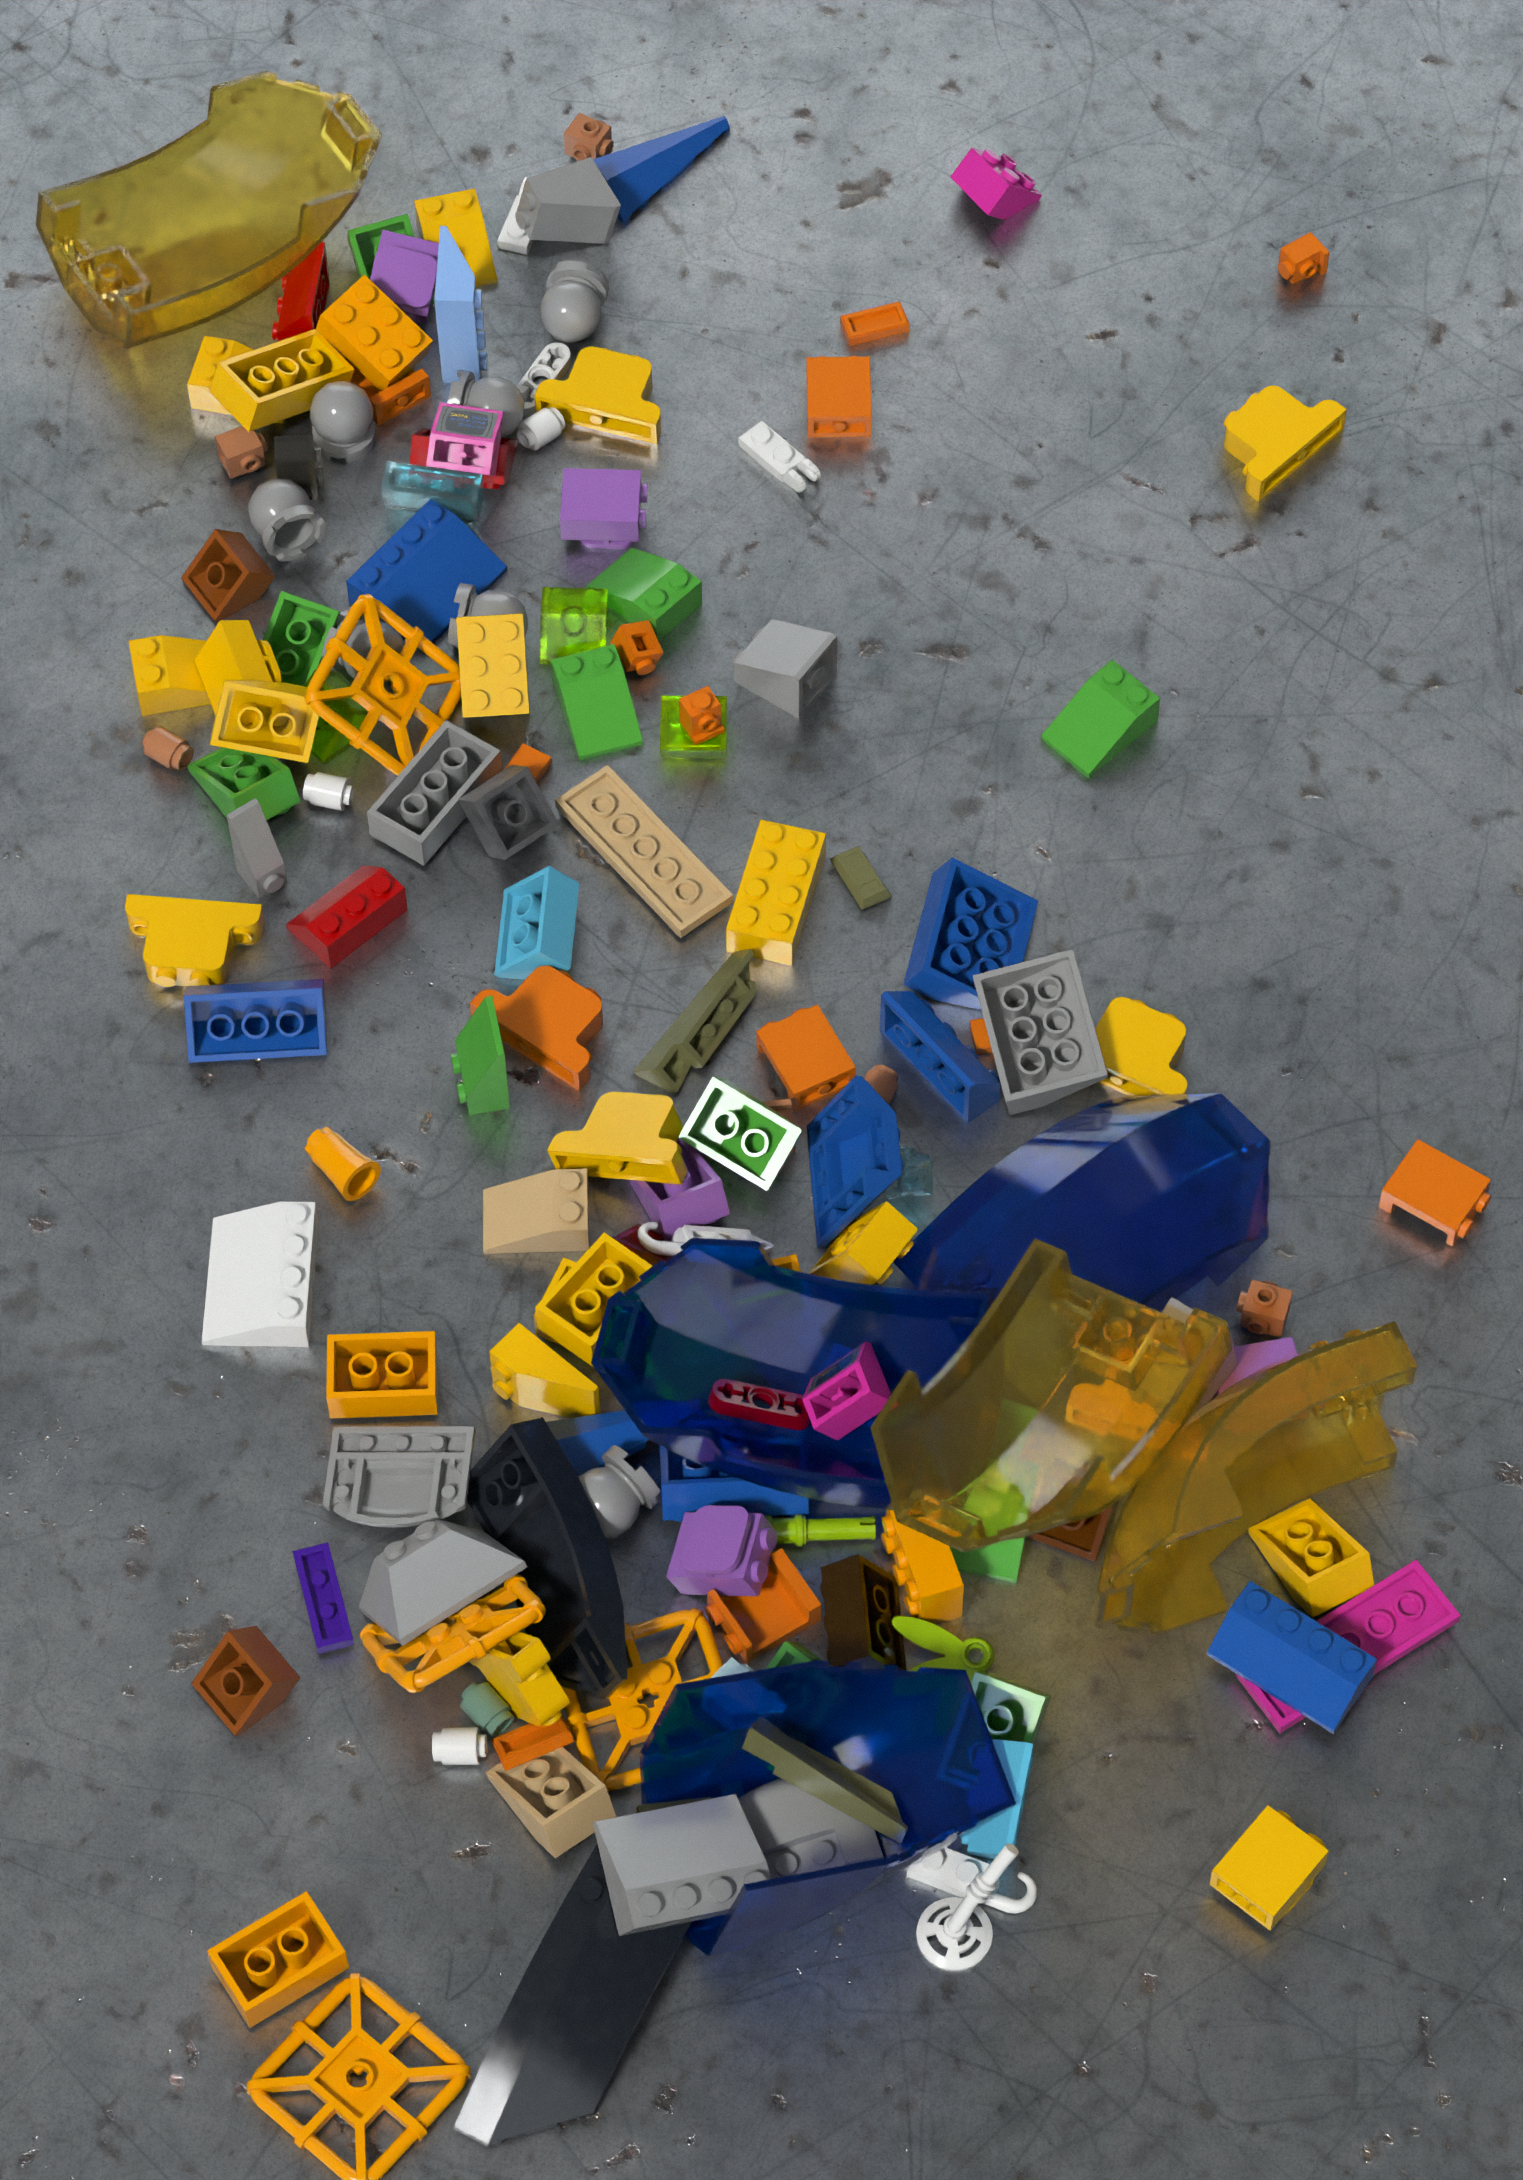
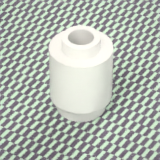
M542 408L520 423L517 432L518 440L525 448L536 451L561 435L562 430L566 426L565 420L556 408Z
M317 772L315 775L308 774L304 783L303 799L310 801L311 805L343 811L346 805L350 806L352 804L355 787L350 785V779L321 772Z
M443 1727L442 1731L433 1732L432 1756L434 1762L442 1761L443 1765H479L481 1757H487V1735L481 1734L479 1727Z

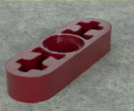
M720 1379L713 1384L708 1398L711 1409L721 1415L793 1430H804L811 1423L802 1401L804 1395L730 1379ZM753 1401H763L770 1406V1408L763 1409L757 1407L753 1403Z

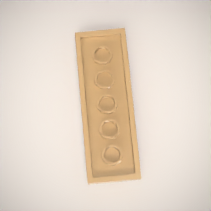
M608 765L555 799L557 810L680 938L733 903V894Z

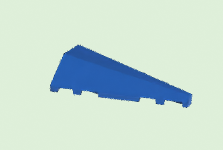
M721 116L593 159L621 204L617 216L622 224L627 223L630 220V215L639 207L644 208L649 203V198L659 189L664 190L694 163V158L703 150L708 151L718 136L723 132L727 134L730 131L727 118Z
M697 1399L548 1421L546 1423L577 1476H580L592 1468L605 1467L602 1455L613 1445L627 1452L628 1455L625 1457L627 1458L646 1448V1441L663 1432L666 1436H669L676 1432L675 1426L692 1417L700 1420L704 1416L700 1401Z

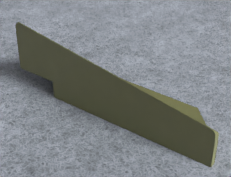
M751 949L736 951L731 954L633 1070L635 1075L674 1094L680 1089L691 1065L694 1068H701L705 1065L756 994L755 981H750L749 961L754 958V953Z
M761 1716L751 1725L742 1749L775 1766L774 1775L896 1842L902 1843L908 1827L902 1822L892 1792L793 1738L791 1739Z

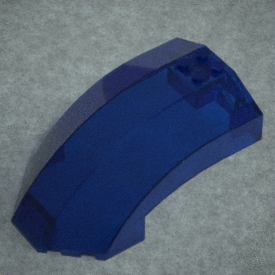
M1222 1093L1123 1096L1104 1101L1061 1120L1015 1149L960 1194L912 1241L914 1245L901 1259L896 1257L893 1263L1031 1405L1047 1419L1071 1395L1074 1389L1078 1388L1119 1347L1160 1313L1171 1297L1177 1299L1207 1276L1217 1287L1220 1286L1268 1239L1269 1224L1267 1219L1270 1193L1269 1155L1271 1141Z
M691 1238L680 1246L682 1251L665 1263L663 1260L659 1261L638 1277L641 1281L624 1293L620 1290L608 1299L591 1364L644 1437L685 1458L729 1476L801 1497L864 1508L962 1514L986 1465L1001 1399L1005 1317L991 1293L894 1288L836 1280L775 1266L758 1241ZM868 1341L872 1345L895 1402L841 1439L836 1440L814 1430L811 1423L804 1430H793L721 1415L711 1409L708 1398L713 1384L720 1379H730L804 1395L811 1378ZM753 1401V1403L757 1407L763 1409L770 1408V1406L763 1401Z

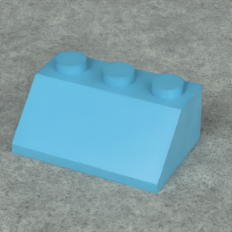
M548 866L504 889L495 976L499 978L526 979L537 967L544 965L551 966L558 971L571 969L579 882Z
M989 1739L988 1748H980L976 1769L983 1770L980 1785L973 1784L969 1802L970 1807H975L973 1822L966 1821L962 1837V1844L968 1845L967 1852L969 1855L995 1859L1007 1843L1016 1847L1035 1753L1032 1743Z

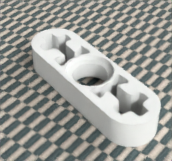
M558 342L548 344L516 386L524 400V416L522 419H527L536 413L534 395L539 385L535 384L533 379L538 376H545L548 379L561 381L570 369L571 352L565 344Z

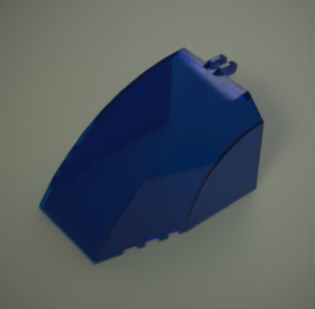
M815 1660L675 1684L640 1751L642 1805L705 1797L712 1799L733 1794L740 1798L763 1784L780 1779V1777L773 1774L775 1766L742 1749L749 1728L761 1716L791 1739L793 1738L892 1792L902 1822L908 1827V1831L901 1844L875 1830L884 1858L744 1884L727 1914L696 1920L692 1923L686 1934L687 1940L708 1957L755 1945L808 1924L971 1834L1016 1805L966 1670L920 1667L918 1671L898 1670L897 1665H884L883 1669L863 1668L862 1663L847 1662L845 1667L829 1666V1661Z

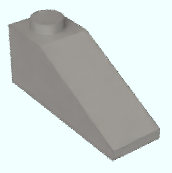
M255 798L227 814L237 873L260 899L268 893H274L287 882L283 859L262 808Z

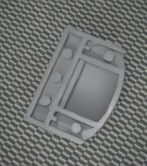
M334 1426L323 1497L324 1508L330 1512L333 1510L341 1517L355 1523L391 1528L419 1526L435 1519H445L453 1513L465 1509L476 1432L475 1427Z
M782 1778L763 1784L738 1798L767 1861L775 1895L884 1860L873 1828Z

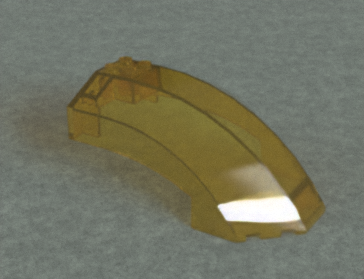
M266 70L212 86L210 89L207 120L178 139L123 166L39 191L36 215L37 230L63 288L93 329L126 349L207 323L234 310L258 296L301 263L329 235L359 196L382 138V133L352 95L338 91L337 95L320 91V85L295 79L294 83L277 79L278 74Z
M1035 1238L995 1301L956 1354L922 1389L916 1372L907 1370L870 1427L897 1522L961 1552L985 1549L1097 1515L1112 1506L1126 1495L1163 1456L1209 1388L1233 1349L1227 1321L1195 1307L1185 1323L1073 1275L1066 1251Z
M1395 1321L1363 1331L1360 1329L1351 1330L1344 1334L1342 1338L1330 1342H1316L1307 1350L1263 1367L1228 1387L1196 1411L1163 1444L1141 1473L1120 1510L1107 1544L1096 1591L1093 1623L1096 1628L1105 1629L1111 1625L1110 1623H1113L1122 1631L1139 1632L1143 1627H1148L1151 1634L1161 1635L1224 1613L1227 1609V1603L1211 1571L1210 1565L1234 1542L1248 1533V1528L1312 1496L1394 1468L1398 1450L1380 1415L1384 1394L1413 1384L1417 1370V1364Z

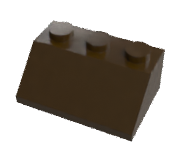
M859 1554L821 1567L822 1582L820 1584V1591L825 1605L823 1623L828 1635L829 1649L827 1650V1660L831 1669L850 1680H896L907 1671L903 1635L892 1625V1619L895 1616H901L898 1584L895 1576Z

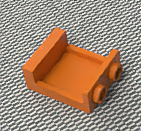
M340 353L355 369L350 382L365 390L373 405V421L378 426L431 397L429 376L422 368L416 372L412 369L400 381L379 391Z
M870 356L806 357L808 438L871 437Z
M818 1004L808 1009L801 1008L791 1016L778 1022H769L756 1031V1048L759 1053L765 1052L786 1087L788 1099H791L793 1112L839 1093L856 1076L854 1063Z
M1417 1139L1383 1187L1379 1208L1391 1214L1397 1205L1445 1232L1448 1235L1446 1244L1453 1247L1459 1237L1465 1239L1474 1224L1472 1218L1475 1213L1479 1212L1482 1214L1488 1206L1492 1197L1488 1193L1491 1179Z
M782 1548L770 1555L769 1565L767 1566V1578L762 1584L759 1596L718 1595L715 1589L707 1592L705 1611L714 1626L720 1624L727 1634L724 1638L728 1647L734 1655L740 1653L746 1663L821 1621L822 1604Z

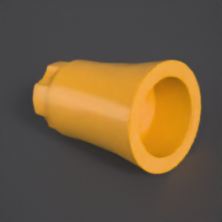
M326 1126L322 1129H317L307 1139V1145L304 1148L306 1153L333 1182L345 1200L355 1201L360 1199L378 1181L381 1173L379 1163L361 1153L331 1128Z

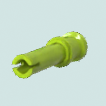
M796 1514L794 1518L764 1516L777 1531L776 1544L795 1543L797 1547H803L807 1541L876 1539L875 1516L806 1519L805 1515L802 1516V1514Z

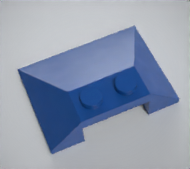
M858 1075L806 1126L817 1247L819 1248L826 1247L900 1178L904 1168V1163L900 1156L899 1141L901 1134L897 1126L896 1112L862 1076Z

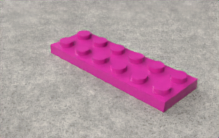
M1416 1559L1316 1622L1377 1658L1373 1674L1375 1675L1458 1623L1461 1615ZM1236 1674L1238 1680L1279 1734L1306 1718Z

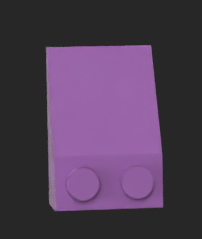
M678 1138L676 1143L682 1148L681 1155L688 1170L682 1185L628 1180L650 1220L658 1223L656 1229L666 1241L672 1239L674 1232L684 1225L703 1226L712 1224L719 1218L730 1214L721 1178L693 1146Z

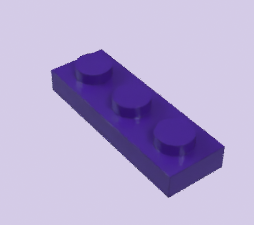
M328 1542L292 1551L318 1654L353 1646V1636Z

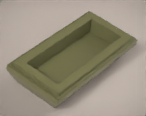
M856 846L830 858L831 863L861 910L892 897L861 846Z

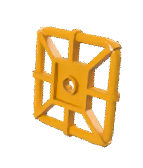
M365 594L358 597L348 611L335 637L330 638L326 644L327 651L309 682L307 695L304 698L306 705H310L317 715L350 740V745L355 749L361 748L386 769L398 776L415 757L406 728L412 714L427 725L428 729L416 752L417 754L445 720H449L461 698L460 668L455 660L423 636L424 631L419 627L413 628L381 601L373 598L370 594ZM362 614L371 643V649L365 659L346 644ZM379 617L406 638V643L400 654L385 643ZM416 648H419L449 673L426 676L409 661ZM339 657L358 671L350 687L321 691ZM389 680L392 683L390 688L394 691L393 693H388L385 690L384 682ZM452 684L436 715L419 702L427 686ZM352 698L365 708L368 713L358 730L323 701ZM378 719L393 731L400 762L368 738Z
M516 1574L503 1582L504 1587L482 1600L483 1596L479 1597L395 1651L386 1649L383 1645L397 1644L399 1642L375 1623L364 1626L360 1632V1639L364 1647L376 1659V1665L382 1672L389 1673L408 1692L416 1693L421 1692L425 1686L437 1681L474 1658L480 1660L486 1656L485 1652L531 1624L540 1622L545 1615L546 1609L541 1599L528 1588L525 1578ZM516 1599H519L524 1604L520 1608L499 1610ZM425 1653L415 1670H405L404 1665Z
M695 1607L691 1610L675 1611L631 1626L629 1622L625 1623L626 1647L633 1667L627 1669L628 1679L609 1697L611 1706L589 1713H582L575 1690L562 1687L570 1701L565 1707L568 1716L565 1722L570 1731L573 1732L582 1764L606 1785L607 1791L620 1790L668 1774V1777L676 1776L679 1770L726 1756L736 1749H741L745 1741L743 1726H728L729 1729H725L692 1713L687 1696L701 1692V1686L723 1666L711 1626L703 1616V1611ZM684 1625L667 1656L642 1664L634 1640ZM697 1631L710 1673L682 1683L677 1664ZM650 1693L651 1695H657L659 1698L654 1700V1707L647 1708L646 1704H639V1700L643 1699V1695ZM616 1720L621 1738L604 1768L600 1770L587 1728ZM690 1727L720 1741L672 1757L665 1735ZM656 1738L663 1760L615 1775L631 1746Z
M350 1973V1978H346L337 1984L302 2022L298 2020L291 2027L292 2032L256 2069L251 2080L246 2083L247 2094L251 2096L256 2105L295 2138L294 2143L300 2149H308L342 2180H379L416 2140L421 2141L428 2134L426 2129L460 2094L467 2080L471 2079V2067L466 2065L460 2054L422 2023L423 2018L416 2012L410 2013L375 1982L366 1977H361L360 1973ZM361 1993L369 1997L400 2024L382 2045L362 2029ZM350 1994L352 2029L332 2048L314 2031ZM413 2035L447 2065L407 2068L392 2053L408 2036ZM303 2042L309 2044L324 2057L308 2075L270 2078ZM353 2072L358 2075L366 2072L368 2074L365 2078L367 2084L362 2087L351 2086L352 2079L350 2075ZM450 2080L416 2118L412 2117L394 2101L395 2097L411 2082ZM310 2090L325 2105L304 2126L268 2094ZM385 2110L406 2129L367 2169L366 2129ZM336 2113L355 2129L356 2169L352 2168L316 2136Z

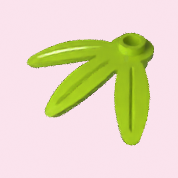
M895 1616L892 1619V1625L900 1634L912 1643L926 1650L943 1654L945 1657L933 1659L911 1668L892 1683V1688L896 1692H918L936 1687L954 1678L943 1700L938 1720V1733L941 1736L947 1737L956 1729L975 1672L979 1670L987 1671L994 1662L993 1647L987 1640L981 1637H971L962 1642L950 1632L928 1621L908 1616ZM973 1650H979L983 1654V1659L980 1662L974 1663L969 1659V1653Z

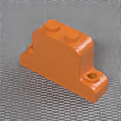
M544 965L537 967L513 994L505 996L496 990L486 989L479 992L470 1002L472 1016L483 999L487 996H492L501 1039L504 1043L578 1091L588 1083L591 1077L590 1061L593 1057L585 1047L603 1026L602 1000L595 990L589 987H582L563 970L558 971L551 966Z

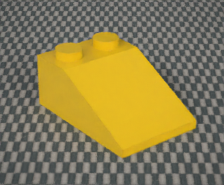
M475 188L414 200L416 225L420 239L439 243L440 226H447L475 275L476 287L498 283L486 227Z
M204 336L187 383L191 409L232 415L209 391L218 362L253 351V349L234 340ZM285 419L275 423L283 424Z
M165 635L128 640L142 716L211 705L194 661L206 640Z
M224 680L210 745L308 763L319 715L314 712L311 706L306 705L304 696L307 695L308 687L279 682Z
M885 1201L853 1220L835 1238L807 1276L815 1281L864 1289L876 1282L880 1285L893 1272L894 1268L890 1265L896 1257L901 1259L912 1248L914 1242L910 1239L918 1229L889 1202Z
M518 1323L489 1351L493 1380L492 1386L503 1399L508 1400L510 1398L521 1407L567 1418L601 1414L599 1387L522 1324Z
M1310 1498L1248 1528L1249 1535L1292 1599L1312 1618L1374 1586L1370 1553Z

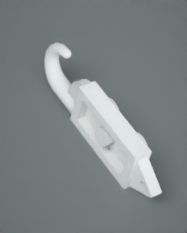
M647 1222L638 1229V1239L648 1251L658 1255L686 1257L687 1260L754 1264L755 1259L771 1253L774 1247L773 1244L751 1235L749 1229L684 1225L674 1232L671 1242L658 1241L648 1235L649 1230L658 1227L657 1222Z
M923 1838L918 1843L894 1845L891 1850L907 1870V1877L964 1898L967 1894L966 1887L971 1884L979 1872H984L990 1865ZM1019 1872L1018 1878L1025 1883L1027 1892L1023 1898L1013 1899L998 1893V1878L995 1890L992 1891L983 1904L1006 1913L1017 1914L1025 1912L1032 1907L1037 1898L1036 1884L1029 1875Z

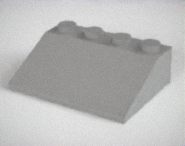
M1073 949L973 975L1009 1115L1046 1106L1108 1078Z
M736 1794L593 1822L619 1936L759 1908L776 1900L767 1861Z

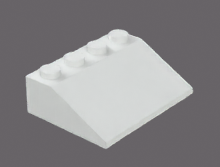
M280 1201L213 1217L202 1345L309 1347L319 1229L316 1202Z

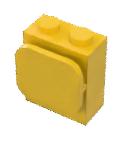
M220 620L194 660L215 716L224 680L281 683L280 669L269 642L266 640H256L249 620Z
M1267 1805L1212 1870L1209 1885L1271 1931L1282 1916L1289 1913L1312 1886L1314 1878L1326 1865L1329 1850L1326 1849L1324 1842L1312 1833L1306 1834L1298 1828L1294 1820L1282 1810L1276 1811Z

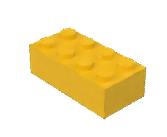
M316 329L218 362L209 391L250 432L310 410L314 395L323 386L336 381L350 382L355 369Z
M760 819L726 927V952L734 953L751 949L754 953V958L790 966L793 965L826 857V833Z

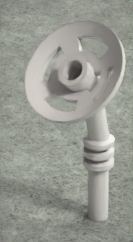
M1007 1843L987 1869L976 1875L971 1884L966 1887L967 1894L964 1898L950 1897L938 1900L927 1907L922 1913L917 1924L916 1938L921 1953L930 1963L944 1970L962 1971L977 1965L985 1958L992 1944L993 1930L989 1917L978 1904L984 1903L987 1900V1897L995 1890L998 1878L1019 1854L1018 1849L1014 1845ZM949 1906L950 1909L940 1913L933 1923L928 1922L934 1913ZM972 1913L978 1917L982 1927H973L969 1919ZM948 1917V1918L945 1920L944 1925H940V1922H941L944 1918ZM936 1935L940 1944L948 1948L946 1956L937 1953L929 1944L927 1937ZM966 1935L970 1936L969 1940L966 1943L960 1945L964 1942ZM976 1940L981 1942L973 1953L960 1958L959 1953L969 1950Z

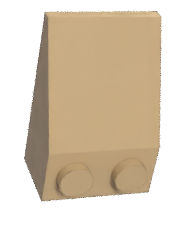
M587 1169L549 1170L483 1189L484 1254L587 1251L589 1249V1188Z
M560 1747L507 1771L504 1770L500 1762L485 1772L487 1778L535 1840L554 1858H557L595 1833L593 1822L617 1817L606 1785L564 1747Z

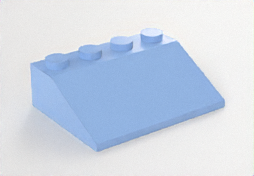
M440 226L434 301L442 382H459L458 370L473 372L475 381L481 379V371H487V351H481L485 350L486 333L485 331H480L484 329V311L478 310L482 309V289H476L475 275L447 226Z

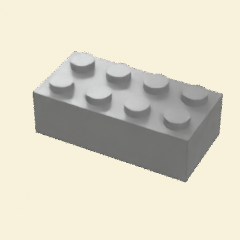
M445 720L367 811L370 835L424 866L466 817L458 799L502 771L501 751Z

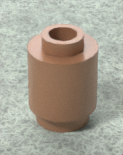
M162 726L149 730L142 742L144 754L170 770H184L191 762L194 754V749L189 746L187 740Z
M875 1065L873 1069L867 1071L864 1079L889 1105L898 1088V1075L887 1066Z

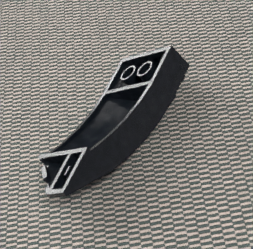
M541 1417L511 1424L470 1470L467 1502L484 1532L525 1561L527 1568L517 1574L525 1578L528 1588L541 1599L546 1609L545 1615L540 1622L533 1623L525 1628L526 1634L541 1640L551 1658L546 1664L560 1686L575 1691L585 1690L593 1693V1697L602 1700L608 1699L628 1679L624 1607L616 1571L605 1536L579 1477L545 1419ZM516 1599L518 1607H523L524 1604L519 1599Z
M598 1843L565 1897L520 1981L488 2047L454 2125L455 2131L487 2147L503 2143V2139L525 2133L527 2136L556 2127V2124L578 2118L581 2120L594 2116L595 2109L633 2031L667 1967L694 1922L691 1921L619 1936Z

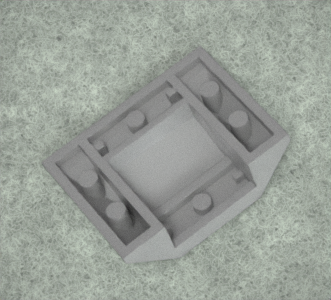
M435 1519L434 1521L419 1525L415 1529V1533L402 1541L392 1542L386 1546L384 1552L374 1558L359 1608L364 1615L403 1646L527 1568L524 1560L483 1530Z

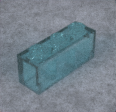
M391 461L386 463L381 486L384 508L417 513L432 499L456 514L460 519L479 521L485 495L482 474Z

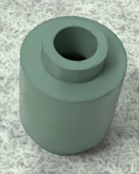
M474 1682L461 1695L463 1698L460 1704L461 1709L483 1733H489L492 1738L499 1736L507 1730L515 1719L510 1713L511 1707L489 1682L481 1684Z

